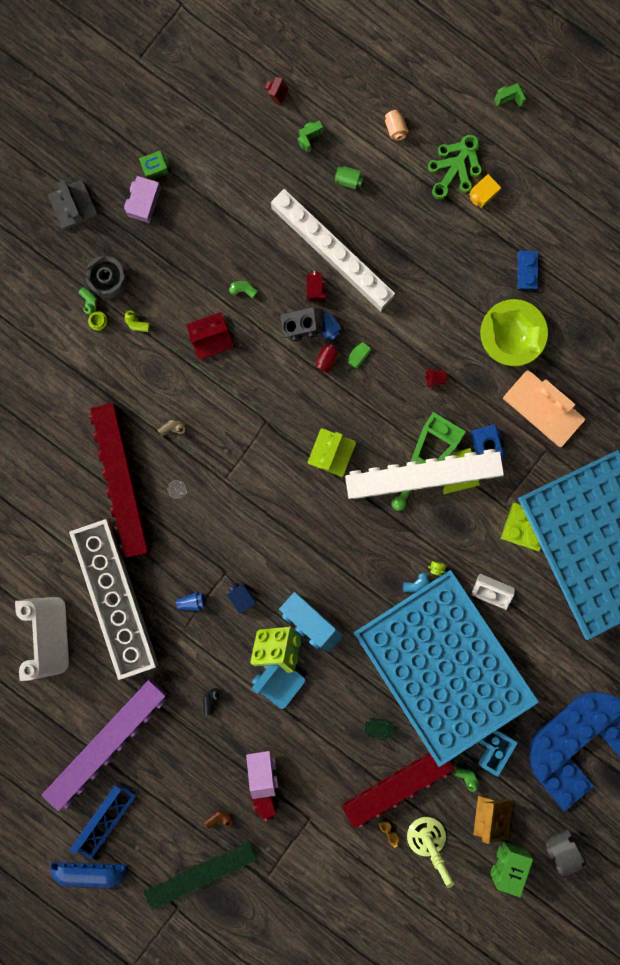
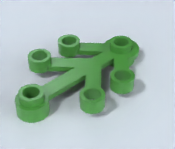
M466 135L460 143L442 144L439 146L438 155L443 158L448 156L450 152H461L458 157L440 161L431 160L429 162L428 171L431 173H436L441 168L451 166L442 182L434 185L432 189L434 198L440 200L446 197L447 187L457 171L461 181L460 191L463 193L470 191L472 184L468 180L464 160L468 155L471 163L469 173L472 177H478L482 169L478 164L476 151L479 148L477 137ZM472 143L473 147L469 148L466 144ZM444 148L447 152L441 153L440 149ZM435 164L437 168L432 169L430 165ZM477 168L479 172L474 173L472 169ZM467 184L469 188L464 189L462 185ZM442 190L443 194L438 195L436 191Z

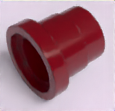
M427 369L425 373L427 387L433 388L435 385L446 384L447 376L445 370Z

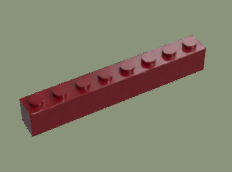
M109 403L90 408L89 419L91 424H94L95 432H93L95 443H98L100 448L97 454L99 461H103L104 469H102V476L108 483L106 493L108 499L111 498L113 505L110 506L111 515L116 518L117 525H114L116 535L120 536L121 540L119 544L121 555L124 554L125 558L149 553L150 550L116 404Z

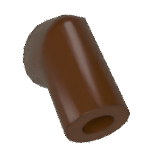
M216 811L205 819L204 823L208 829L216 823L230 827L233 824V817L230 813Z

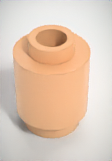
M399 110L390 111L385 115V123L391 139L396 141L402 140L409 132L403 114Z

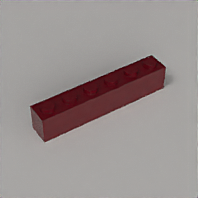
M430 752L345 801L341 804L342 809L353 828H362L369 823L368 820L371 818H379L384 815L386 809L390 807L396 808L402 803L403 799L416 796L419 793L418 790L433 786L436 783L435 780L440 777L446 778L450 776L455 768L450 760L439 767Z

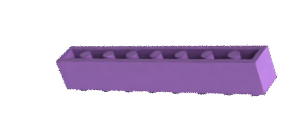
M150 678L41 796L57 811L62 807L66 809L74 801L71 797L75 793L79 795L87 787L85 782L89 778L93 780L100 773L98 768L102 764L106 766L114 758L111 754L115 750L119 752L127 744L124 740L129 735L133 737L140 730L138 725L142 721L146 723L153 716L151 711L155 707L159 709L167 701L164 697L168 693Z

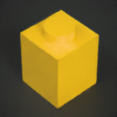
M488 174L471 189L469 193L470 200L474 205H479L483 208L499 193L501 187Z

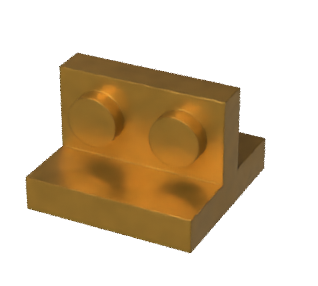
M483 795L478 796L473 835L482 837V842L487 844L508 840L513 800H497Z

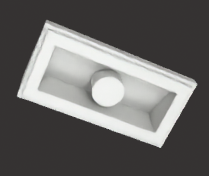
M479 574L471 596L507 610L514 596L515 589Z

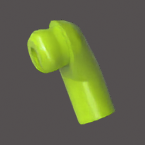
M133 311L125 313V322L131 330L149 332L150 323L140 322Z

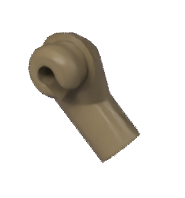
M169 420L157 430L162 437L169 432L184 434L186 432V425L181 421Z

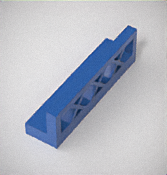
M118 781L69 850L74 854L79 851L91 860L137 795ZM121 790L130 796L127 803L119 804L118 794ZM116 808L117 817L107 820L106 811ZM105 824L106 833L96 836V825ZM87 840H94L95 848L91 853L82 847Z

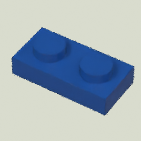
M518 251L517 290H537L538 251Z

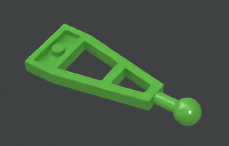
M433 412L422 429L410 462L426 463L425 460L419 457L428 432L450 445L437 459L438 461H443L445 457L449 456L456 449L466 431ZM412 490L401 492L400 496L394 497L391 503L393 509L396 511L404 510L407 505L406 499Z

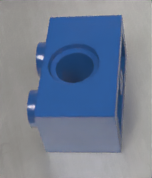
M495 424L470 432L476 455L484 454L486 450L485 442L490 441L494 445L493 449L496 452H500L501 462H505L504 458L507 457L504 446L501 447L500 445L501 433L499 428L495 427Z

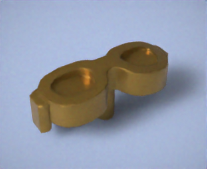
M381 820L379 828L387 834L389 843L396 848L399 842L398 834L390 832L391 824L389 821Z

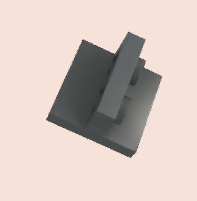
M65 180L57 182L58 190L47 194L63 230L98 216L83 180L67 185Z

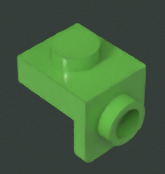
M516 83L510 87L504 86L500 88L494 100L497 106L515 98L520 108L526 101V93Z
M320 120L309 122L303 129L299 130V138H297L299 145L302 149L305 148L307 153L311 151L309 140L323 134V126Z

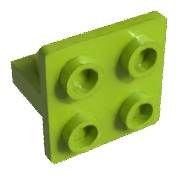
M321 428L308 464L343 477L356 441L343 437V434L338 432L333 433Z

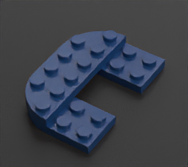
M591 691L576 696L567 707L545 726H541L535 732L530 742L529 763L532 772L564 811L594 787L570 759L576 752L599 733L620 757V699L609 693Z

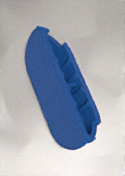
M50 863L53 879L65 887H115L124 880L128 870V864Z

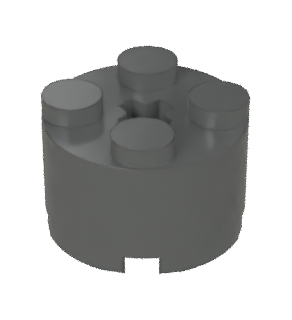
M99 256L93 259L87 266L86 282L98 296L104 299H111L119 296L125 290L128 284L127 274L115 258ZM105 275L109 276L108 280H105Z
M569 829L547 839V842H545L551 859H556V868L561 877H567L588 866L586 860L582 858V852L572 833L570 834Z

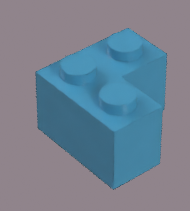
M496 730L479 741V743L487 748L478 764L498 777L516 747L517 742L501 731Z

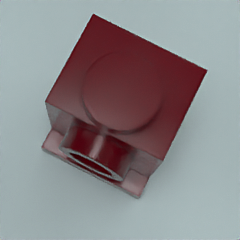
M311 272V274H307L306 301L325 302L326 294H322V292H326V281H322V273Z
M252 796L250 797L251 802H256L253 803L256 815L260 814L263 822L274 818L277 809L272 796L252 799Z

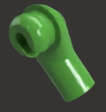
M234 281L229 288L230 293L233 295L245 292L252 299L258 294V291L246 281Z
M85 286L82 287L79 294L86 300L83 310L86 314H92L97 310V297Z
M456 766L454 776L464 778L468 790L471 792L476 791L479 781L472 770Z

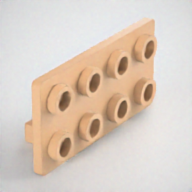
M529 370L525 371L503 397V400L558 447H562L585 420L582 415L573 409L575 404L549 381L546 379L541 381Z

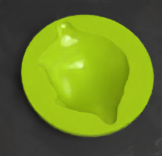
M510 299L496 304L487 312L481 324L480 336L485 351L492 359L507 366H522L530 363L541 354L547 342L548 328L544 316L534 305L523 300Z

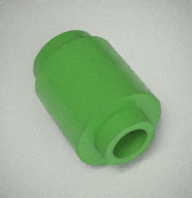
M343 166V168L338 167L335 182H338L341 186L356 190L357 186L361 187L364 176L361 175L360 170Z

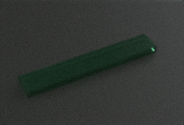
M248 840L145 890L144 895L151 910H154L257 860V856Z

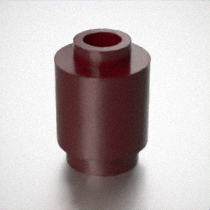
M331 344L323 346L315 361L317 363L315 368L329 374L340 355L337 352L338 348Z

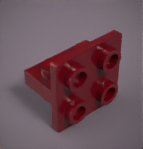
M221 312L186 324L189 338L198 360L234 348Z

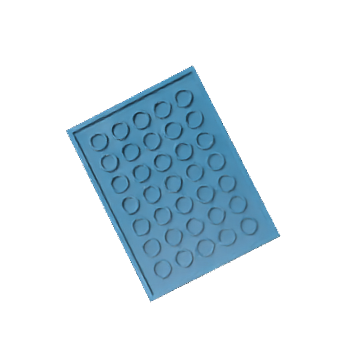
M451 570L354 632L439 767L539 703Z

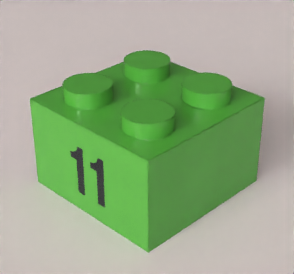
M504 841L503 845L498 848L497 864L493 865L490 875L498 890L521 897L533 859L525 848Z

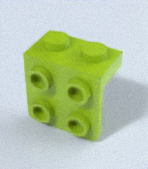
M291 627L258 630L250 663L253 666L278 664L287 673H294L298 662L301 637Z

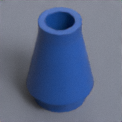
M196 592L177 599V609L201 611L202 608L206 607L204 593Z

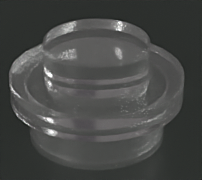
M174 480L168 485L167 491L172 498L181 499L185 496L187 487L184 482Z

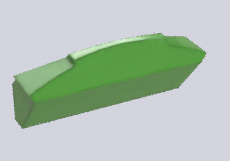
M362 342L350 353L347 363L357 369L372 349Z

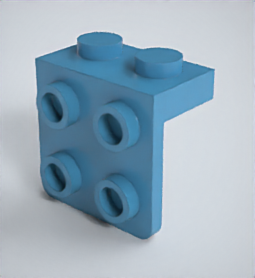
M278 664L264 665L265 671L262 675L258 673L251 682L254 684L252 690L257 694L260 692L279 708L284 709L304 684L305 678L297 671L287 673Z

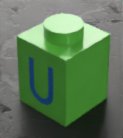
M161 151L139 158L147 179L154 180L169 174L167 167H170L167 156H162Z

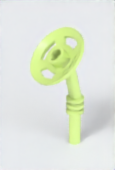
M432 817L416 819L410 825L407 832L409 846L415 853L421 856H431V861L435 869H438L446 887H452L454 882L445 867L446 862L442 854L438 853L446 841L444 827L438 820ZM427 823V828H423L419 832L415 830L418 825ZM434 825L440 830L441 837L438 836L436 829L433 828ZM431 831L435 833L436 838H433ZM412 837H415L416 843L418 844L420 849H418L414 845ZM418 838H421L423 845L419 842Z

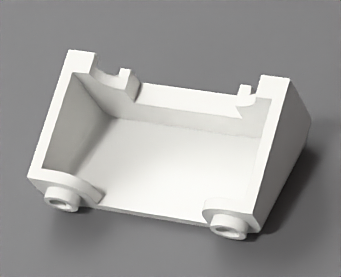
M59 597L15 601L17 616L21 620H32L34 660H28L21 664L19 669L20 681L34 680L65 672L69 666L65 602Z

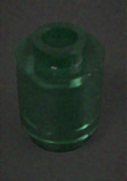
M370 718L369 721L365 722L364 733H368V737L379 739L392 737L393 722L378 718Z

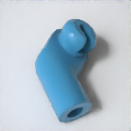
M426 573L419 574L418 579L414 583L403 582V592H417L429 584L428 575Z

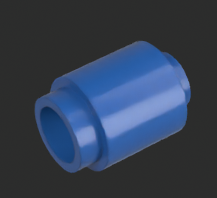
M326 311L323 313L326 332L322 334L326 340L330 339L332 341L341 335L340 331L342 328L333 314Z

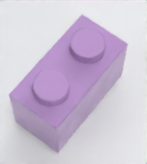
M139 176L136 177L135 181H132L130 186V192L132 193L124 206L128 217L146 223L151 222L161 190L159 182Z
M270 751L247 754L249 788L252 799L276 796L275 788H278L277 776H273V770H276L275 758H271Z

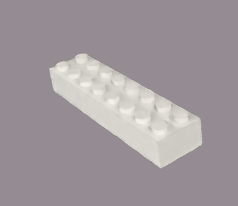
M110 519L70 531L69 533L118 680L157 667L159 664Z

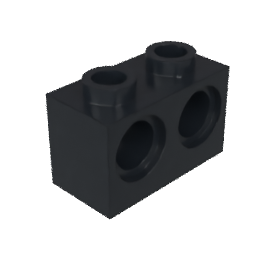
M312 307L281 315L283 337L289 338L291 341H300L305 336L308 338L318 337L319 333L326 332L323 309Z

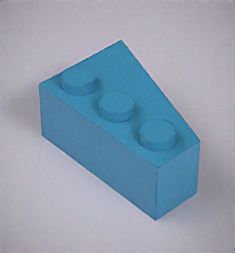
M295 592L279 609L283 613L281 617L289 624L293 622L297 626L295 630L302 636L306 634L311 639L309 643L316 649L320 647L330 652L344 636L341 631H338L316 609Z

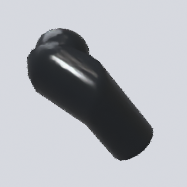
M213 688L204 695V715H212L213 704L222 697V692L218 688Z

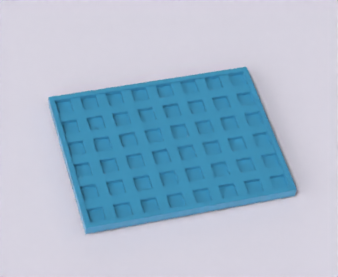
M617 450L518 498L585 640H589L620 624V453Z

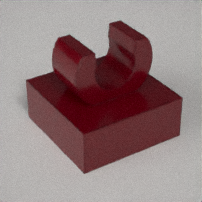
M276 77L273 83L267 81L264 89L268 90L267 93L272 100L280 105L289 88L284 80Z

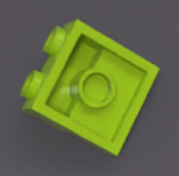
M512 503L500 539L539 552L541 546L522 506Z

